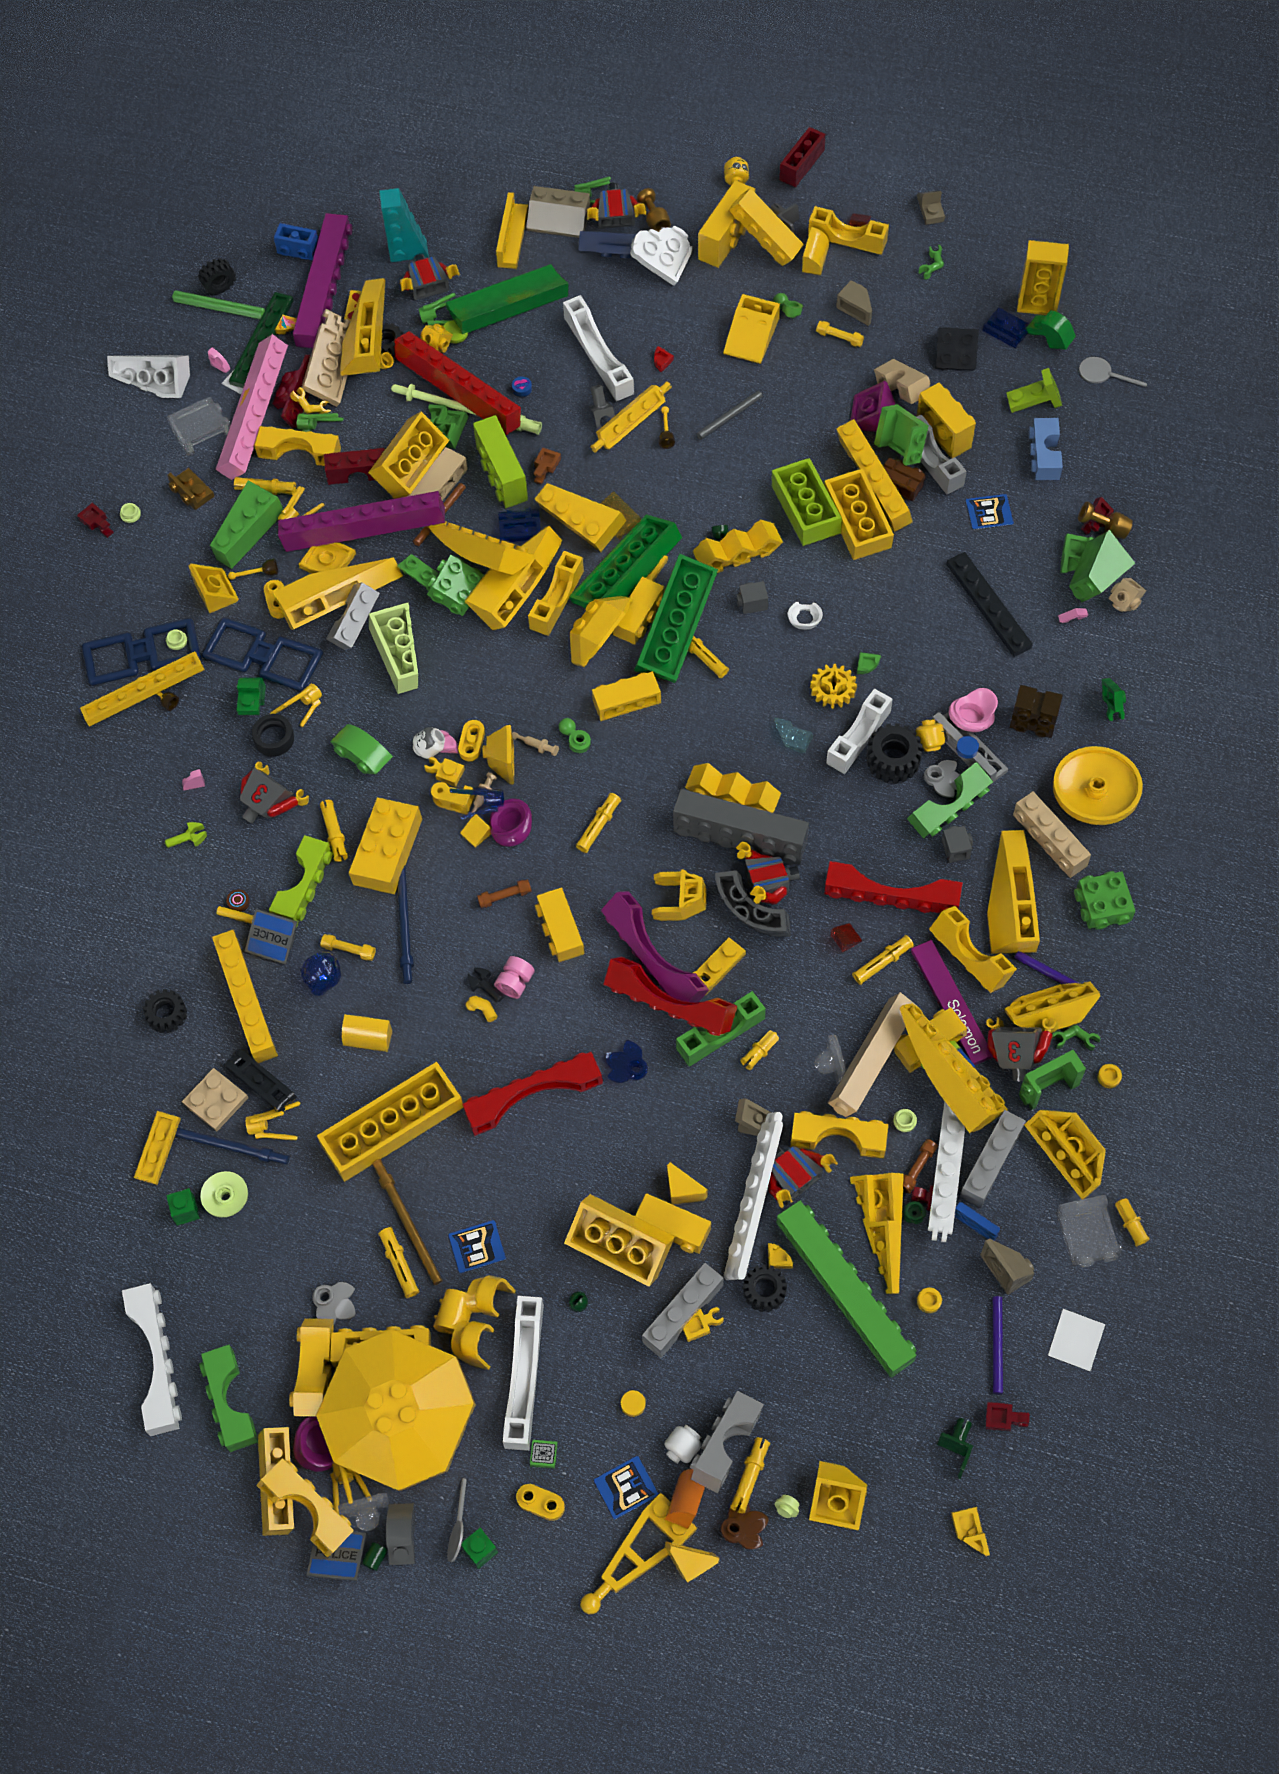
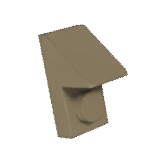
M934 190L917 193V199L926 225L944 222L945 220L940 202L941 191Z
M746 1098L739 1099L735 1121L739 1123L738 1132L758 1136L762 1123L765 1122L767 1114L771 1112Z

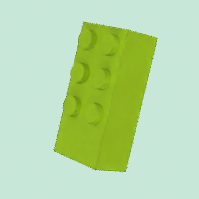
M496 415L474 422L476 448L482 458L480 460L483 470L489 473L488 479L490 485L496 488L495 494L498 501H502L505 508L528 501L526 476Z
M810 458L772 470V488L802 546L841 534L842 518Z

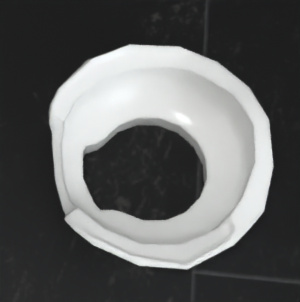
M795 602L787 613L791 624L803 630L816 627L823 616L821 608L816 603L806 605ZM800 611H810L813 621L809 624L799 623L797 616Z

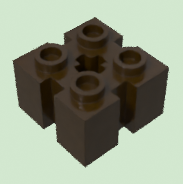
M1020 685L1009 728L1015 729L1018 732L1031 730L1035 731V734L1039 737L1052 738L1063 695L1050 691L1041 693L1037 692V688Z

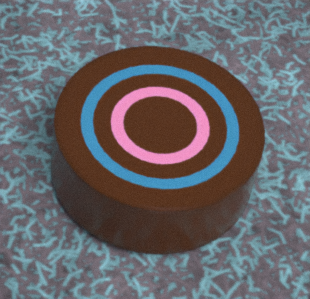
M233 890L226 899L229 909L243 912L250 905L249 896L244 890Z

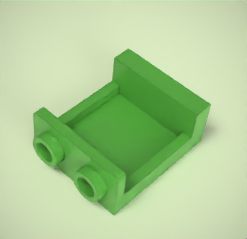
M898 404L882 407L874 445L879 448L891 447L904 457L903 464L906 466L920 463L929 426Z
M1071 1050L1025 1074L1019 1091L1020 1098L1025 1105H1028L1033 1110L1037 1107L1042 1093L1041 1090L1062 1079L1066 1081L1072 1090L1080 1085L1086 1068L1075 1051Z

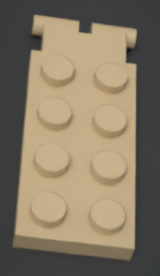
M325 309L323 316L326 319L319 326L302 389L337 407L340 404L348 376H341L340 369L342 342L350 321L345 319L344 322H341V316Z

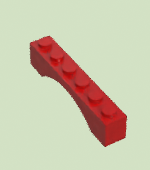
M829 861L824 895H829L832 898H849L855 902L868 901L879 906L892 905L899 909H917L923 913H941L953 906L959 909L963 882L939 879L931 884L916 888H893L868 879L851 864Z
M622 956L610 959L604 985L610 987L611 991L618 994H627L631 1000L645 1002L654 1010L666 1011L672 1018L687 1020L688 1024L693 1027H703L711 1035L720 1036L730 1032L737 1005L720 998L703 1002H687L673 998L664 993L650 980L640 964Z
M592 1052L579 1053L567 1062H557L552 1068L544 1071L537 1070L530 1077L515 1079L503 1088L496 1087L483 1096L469 1098L466 1103L462 1104L464 1113L474 1136L496 1128L501 1118L513 1105L533 1093L549 1089H571L584 1092L603 1084L602 1074Z

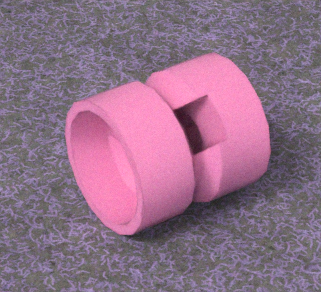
M510 956L503 967L504 972L499 974L494 986L504 995L519 999L526 988L524 983L530 981L535 970L525 960Z

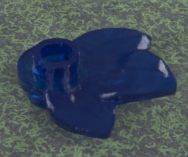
M626 1040L623 1052L606 1053L607 1064L613 1069L608 1075L610 1080L616 1083H624L630 1079H643L647 1075V1063L642 1059V1049L636 1043ZM634 1067L641 1069L639 1072L632 1071Z

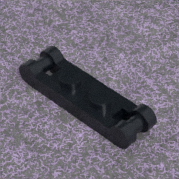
M241 1048L235 1052L236 1056L231 1061L227 1060L223 1064L230 1073L238 1077L277 1112L284 1111L285 1106L297 1098L288 1087ZM280 1092L283 1096L279 1100L275 1099L274 1097Z

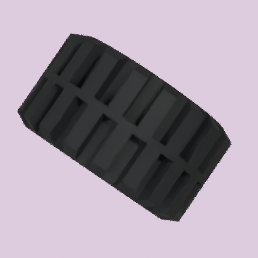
M896 723L895 726L886 724L885 728L881 726L877 729V732L874 731L871 734V738L868 741L866 764L867 767H870L872 774L876 773L877 779L883 778L884 782L888 783L890 780L895 784L898 783V780L902 782L907 781V777L911 779L914 776V772L918 771L922 755L921 739L919 736H916L914 730L909 731L908 726L899 727L900 724ZM887 749H898L905 756L890 758L883 752Z

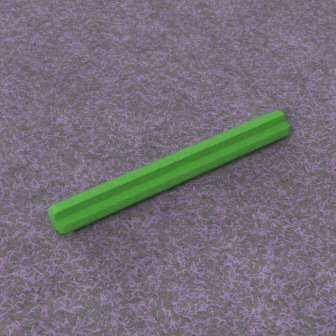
M177 290L172 295L173 301L177 303L261 319L265 312V309L262 307Z

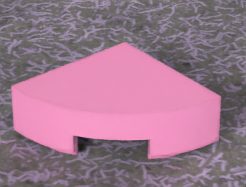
M211 348L208 351L211 365L227 373L230 370L229 364L218 351Z
M1075 608L1058 615L1060 622L1067 623L1075 618H1078V620L1088 616L1087 609Z
M440 730L445 737L444 748L440 753H458L456 740L448 732Z
M200 769L192 771L189 777L183 779V790L205 786Z

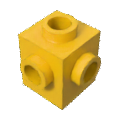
M426 325L421 331L420 339L439 352H446L453 334L445 330V327L442 325Z

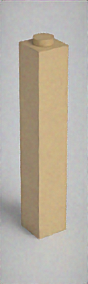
M901 992L888 999L831 1096L828 1104L838 1114L847 1117L857 1112L906 1026L900 1007L913 1002Z

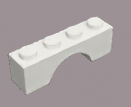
M874 689L863 703L851 728L845 735H839L828 750L826 764L845 774L867 745L871 734L877 731L890 714L893 699Z

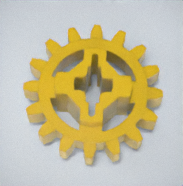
M826 664L824 670L818 668L817 674L812 675L810 684L812 689L811 695L816 696V702L822 700L824 707L830 704L831 708L834 709L835 704H838L841 708L843 702L849 704L850 698L855 697V691L857 690L856 677L851 676V670L845 672L843 665L839 669L836 664H833L832 668H829Z

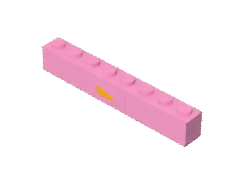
M273 334L258 344L216 467L217 471L231 480L246 472L259 428L262 425L288 347L287 344Z

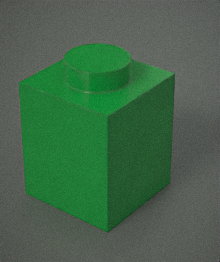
M190 1188L166 1195L171 1217L177 1226L200 1219L196 1199Z
M481 1527L461 1543L463 1550L478 1569L498 1553L495 1545Z

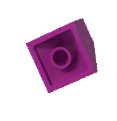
M886 381L854 395L851 420L854 419L860 430L877 432L882 407L896 405Z

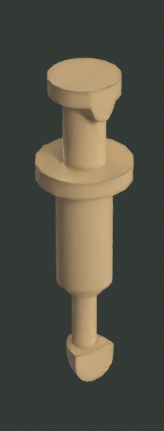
M516 732L512 733L513 739L523 740L525 744L537 748L540 753L548 751L551 752V755L556 756L559 751V746L548 745V740L546 739L540 741L530 736L523 737Z
M487 773L485 783L479 784L480 791L473 803L474 808L468 816L469 819L482 806L487 794L492 793L493 790L490 786L493 780L497 779L494 774Z

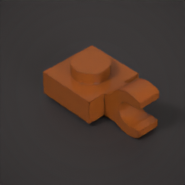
M542 447L534 461V467H536L534 482L543 484L546 473H553L561 460V453Z

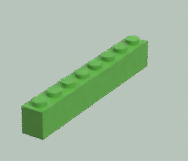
M801 1200L777 1216V1225L892 1378L915 1362L916 1348L910 1340L905 1341L900 1334L902 1332L896 1321H890L885 1314L887 1310L879 1300L876 1302L872 1297V1290L865 1281L861 1282L857 1276L858 1272L851 1262H846L842 1256L843 1251L837 1243L833 1244L825 1226L818 1224L814 1219L815 1214L808 1205L804 1206Z

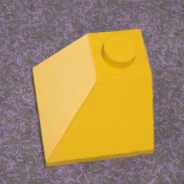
M506 725L487 736V745H483V758H487L488 766L509 784H514V743L511 725Z
M820 1461L809 1520L859 1530L867 1484L845 1466Z

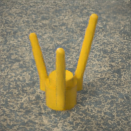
M298 486L287 506L278 516V520L293 518L299 515L293 507L304 492V487ZM324 503L319 504L304 515L314 514L324 507Z
M311 683L299 694L270 712V714H276L301 699L305 705L312 704L300 723V727H303L315 708L321 704L319 698L322 696V693L316 685Z
M297 1101L286 1105L284 1111L299 1106L300 1102ZM273 1109L246 1117L247 1132L249 1135L255 1134L256 1139H298L297 1136L264 1133V1130L268 1129L267 1120L283 1116V1111L277 1112Z
M336 1463L332 1464L333 1473L330 1475L333 1483L334 1511L338 1515H340L338 1481L339 1484L344 1485L349 1504L353 1503L349 1482L354 1480L353 1476L367 1500L372 1501L369 1490L359 1473Z

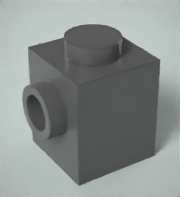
M764 581L739 585V594H736V601L738 607H742L743 614L768 610V595Z
M951 826L943 830L941 841L948 863L970 859L973 839L971 834L967 833L965 826Z

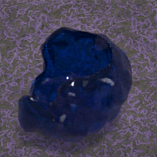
M330 952L312 955L305 960L300 968L303 982L310 988L313 995L317 996L324 995L329 989L336 986L341 978L339 961Z

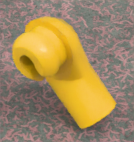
M471 996L466 1001V1008L469 1011L481 1010L488 1022L497 1019L498 1016L490 1001L478 996Z

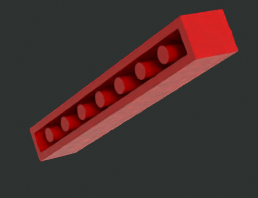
M410 331L395 339V359L482 419L496 415L505 435L521 426V407Z

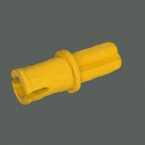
M770 1030L758 1042L753 1043V1048L740 1059L741 1064L744 1066L751 1060L745 1068L752 1070L762 1057L765 1058L768 1055L767 1052L779 1040L777 1033Z
M1125 1198L1116 1202L1115 1207L1124 1222L1123 1227L1128 1229L1135 1245L1140 1246L1149 1241L1150 1239L1140 1223L1141 1218L1137 1217L1128 1199Z

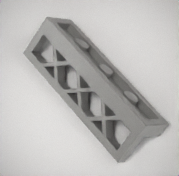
M938 712L932 717V719H935V723L943 725L945 743L957 755V742L963 737L962 735L971 736L978 741V750L984 753V757L979 752L971 759L960 757L969 767L977 762L993 782L1008 772V768L973 732L962 729L958 730L957 726L955 728L948 721L950 719L948 712L945 715ZM992 765H996L1000 770L997 772Z

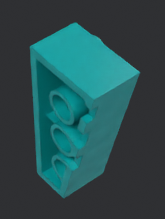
M400 189L380 190L381 208L391 262L413 260L417 254H423L425 258H429L427 240L421 233V228L416 223L413 213L410 212Z

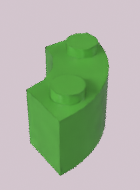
M347 724L330 741L335 747L334 751L340 757L354 762L357 768L364 774L376 775L393 757L372 736L350 724Z

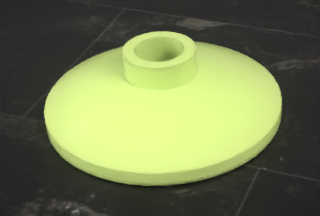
M227 1171L219 1172L212 1175L204 1183L201 1189V1202L205 1210L211 1215L229 1217L238 1213L246 1204L248 1188L243 1178L238 1174ZM229 1194L230 1197L228 1200H222L223 1195Z

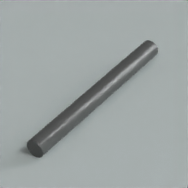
M757 391L700 430L697 433V437L700 440L705 438L763 397L762 393Z

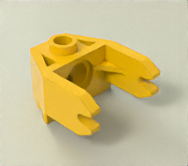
M681 869L679 872H659L654 874L655 884L680 885L679 907H658L652 909L653 919L659 921L685 920L706 910L707 888L702 877L689 874L684 869Z

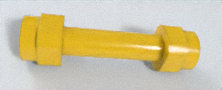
M819 321L816 332L820 333V335L826 336L829 334L850 341V345L855 347H861L864 341V336L861 333H848L831 327L830 323L826 321Z
M324 934L320 946L327 950L339 949L360 955L361 959L372 961L376 952V948L364 944L362 947L336 940V937L330 934Z

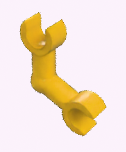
M301 387L297 389L300 396L296 395L294 391L290 393L291 399L299 402L306 414H324L331 411L325 410L322 407L327 405L328 401L326 400L321 401L320 404L310 405L305 399V391Z

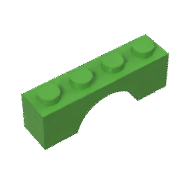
M977 762L954 780L957 794L953 803L939 805L928 800L907 818L923 839L929 834L932 837L942 830L940 826L945 821L947 824L951 823L958 817L957 811L961 808L963 811L967 810L974 804L973 798L976 796L981 798L990 791L988 786L993 781Z
M753 991L733 1003L737 1005V1010L730 1032L715 1036L709 1034L707 1029L703 1027H694L676 1038V1049L689 1067L765 1019L766 1008Z
M226 1345L201 1354L203 1362L199 1363L203 1377L207 1376L209 1385L205 1387L209 1400L213 1399L215 1408L212 1409L215 1423H220L221 1431L218 1432L221 1446H226L232 1452L258 1443L251 1416L248 1413H239L232 1410L227 1403L228 1387L231 1381L240 1374L234 1350L230 1345Z

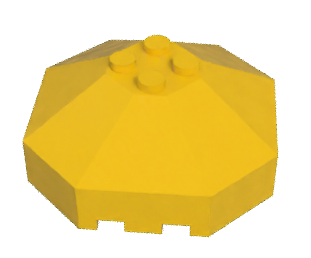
M391 1329L344 1350L316 1416L334 1463L398 1491H403L449 1470L453 1456L460 1444L476 1404L456 1356Z

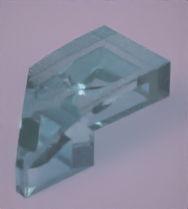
M775 717L774 722L784 746L805 754L813 739L812 732L793 727L791 721Z

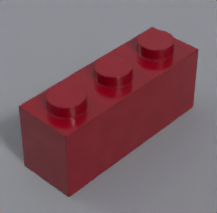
M809 127L780 163L779 180L797 187L825 151L826 134Z

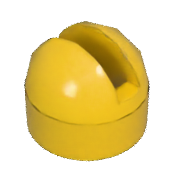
M388 352L382 353L380 368L388 369L392 367L394 363L392 355Z

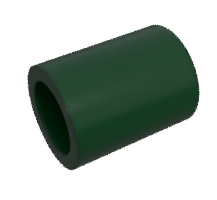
M372 1542L362 1564L377 1571L388 1550Z

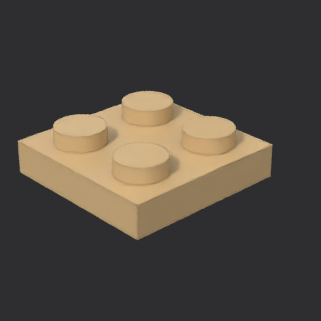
M213 1068L187 1095L182 1103L217 1132L243 1105L248 1096Z

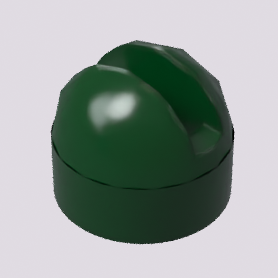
M728 525L711 527L713 537L717 540H720V535L723 539L728 533Z
M574 1292L569 1297V1306L575 1312H582L588 1306V1298L583 1292ZM579 1296H582V1298L577 1302V1304L574 1305V1301Z

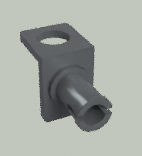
M778 203L772 204L770 209L794 233L793 223L799 220L798 205L795 203L785 209Z
M602 385L590 388L594 405L589 406V410L594 414L597 431L603 427L600 424L603 416H609L611 419L615 416L613 406L609 402H605Z

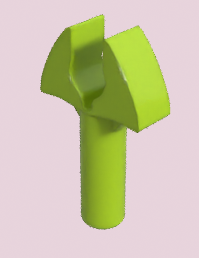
M197 822L187 823V831L166 839L165 845L169 848L189 840L193 841L195 846H198L207 837L206 831L199 834L194 833L205 829L204 825Z

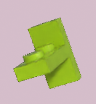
M1049 368L1041 370L1043 380L1006 392L1012 413L1048 400L1052 401L1054 408L1062 406L1058 387Z

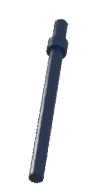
M404 866L398 881L402 951L400 967L403 969V983L411 984L414 963L410 951L406 868Z
M177 1128L175 1137L251 1155L265 1162L274 1161L287 1165L290 1159L289 1155L273 1152L271 1148H257L182 1128Z

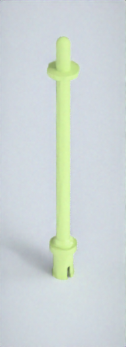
M396 384L391 387L393 392L406 395V400L410 402L413 398L476 415L457 401L415 390V385L410 384L408 388ZM521 415V426L516 430L520 432L524 430L539 435L542 422L530 420Z

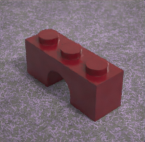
M385 448L324 454L328 485L349 483L348 476L355 472L366 474L369 481L375 480L368 472L385 451Z

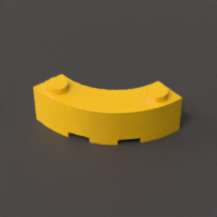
M305 1318L301 1327L297 1329V1342H300L299 1368L294 1392H290L289 1398L290 1407H294V1416H316L325 1396L324 1393H326L331 1382L332 1364L327 1363L331 1360V1333H334V1319Z

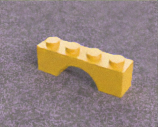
M815 206L809 219L808 236L811 227H814L824 232L829 242L882 255L888 239L889 225L870 220L861 227L849 226L841 222L836 217L834 211Z
M260 426L254 445L258 458L278 460L284 453L298 449L309 452L314 457L316 465L325 466L324 454L338 453L341 450L339 436L311 431L280 429L271 426Z
M563 551L555 566L553 579L543 599L536 600L528 615L529 628L547 636L550 635L569 600V596L574 591L584 572L583 557Z
M956 906L942 911L929 929L935 935V938L990 993L1004 987L1017 968L1002 953L995 956H987L974 947L969 936L970 921Z
M808 1111L794 1113L791 1147L795 1146L797 1148L814 1150L822 1139L832 1135H841L849 1138L856 1144L861 1156L884 1159L888 1124H883L879 1120L867 1122L860 1121L856 1117L842 1119L832 1114L818 1116Z
M282 1458L256 1486L273 1503L281 1500H295L302 1503L309 1510L313 1518V1532L310 1540L328 1558L354 1531L350 1527L351 1523L345 1516H339L332 1509L333 1504L327 1498H321L315 1492V1486L308 1479L303 1480L297 1473L298 1470L294 1464Z

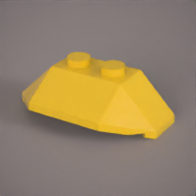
M624 596L594 599L587 605L586 611L581 618L575 621L573 629L570 631L571 662L574 665L585 667L589 659L598 652L627 613L633 602L631 598Z
M1090 981L1083 984H1059L1018 997L1010 1006L1005 1008V1012L1012 1022L1019 1027H1037L1044 1031L1045 1028L1042 1025V1021L1048 1018L1047 1027H1051L1054 1024V1020H1056L1058 1029L1080 1023L1100 998V993Z
M1039 1110L1024 1124L1082 1200L1100 1186L1106 1150L1077 1113Z

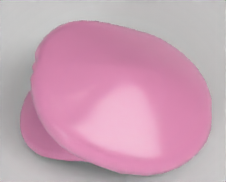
M987 688L976 689L968 695L956 699L950 705L949 717L958 728L964 731L981 732L994 723V712L998 705V699Z

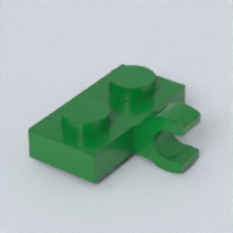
M1111 678L1101 679L1102 699L1108 705L1107 718L1113 721V714L1118 712L1119 718L1121 720L1124 719L1123 704L1126 703L1124 690Z

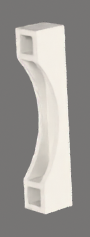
M579 295L563 302L566 322L614 399L619 401L633 395L634 382L626 366L620 363L606 346L593 320L590 309L582 296Z
M151 1283L122 1290L125 1312L144 1331L153 1354L154 1369L152 1383L148 1395L141 1406L145 1431L150 1436L177 1430L179 1429L178 1421L182 1420L180 1407L175 1405L174 1400L178 1393L175 1382H171L170 1374L174 1373L171 1359H167L166 1350H169L170 1347L167 1336H163L162 1327H165L166 1324L163 1313H159L158 1305L162 1304L160 1292L155 1290Z
M517 1297L512 1374L503 1434L505 1449L530 1451L544 1307L542 1297Z

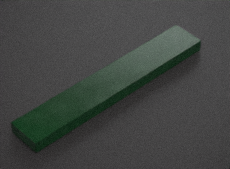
M274 292L229 379L230 385L244 388L259 342L272 334L276 336L275 329L282 315H287L294 301L293 296Z

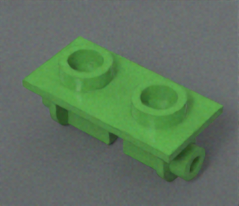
M412 554L397 565L405 575L411 576L425 586L427 591L430 589L427 585L432 576L437 577L439 574Z

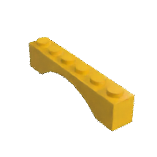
M853 419L836 428L839 441L848 456L853 460L858 469L863 468L893 531L895 532L911 524L912 518L909 508L856 421Z
M234 930L213 936L212 939L254 1060L261 1063L277 1057L271 1034Z

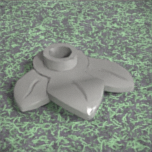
M943 760L938 765L930 766L924 772L925 782L933 786L939 795L953 798L954 790H957L954 780L960 775L955 772L957 762Z
M339 1282L333 1286L321 1285L317 1287L312 1295L313 1302L317 1306V1319H334L335 1324L336 1318L342 1320L353 1318L356 1315L355 1307L348 1298L354 1293L355 1288L345 1282ZM328 1294L329 1299L321 1301L322 1295Z

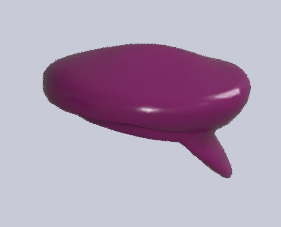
M515 798L507 799L500 802L493 809L489 822L493 839L498 844L507 847L516 846L527 839L531 832L532 814L529 806L524 801Z
M317 1416L306 1417L296 1431L293 1446L294 1456L297 1462L305 1469L314 1472L326 1471L332 1468L334 1463Z

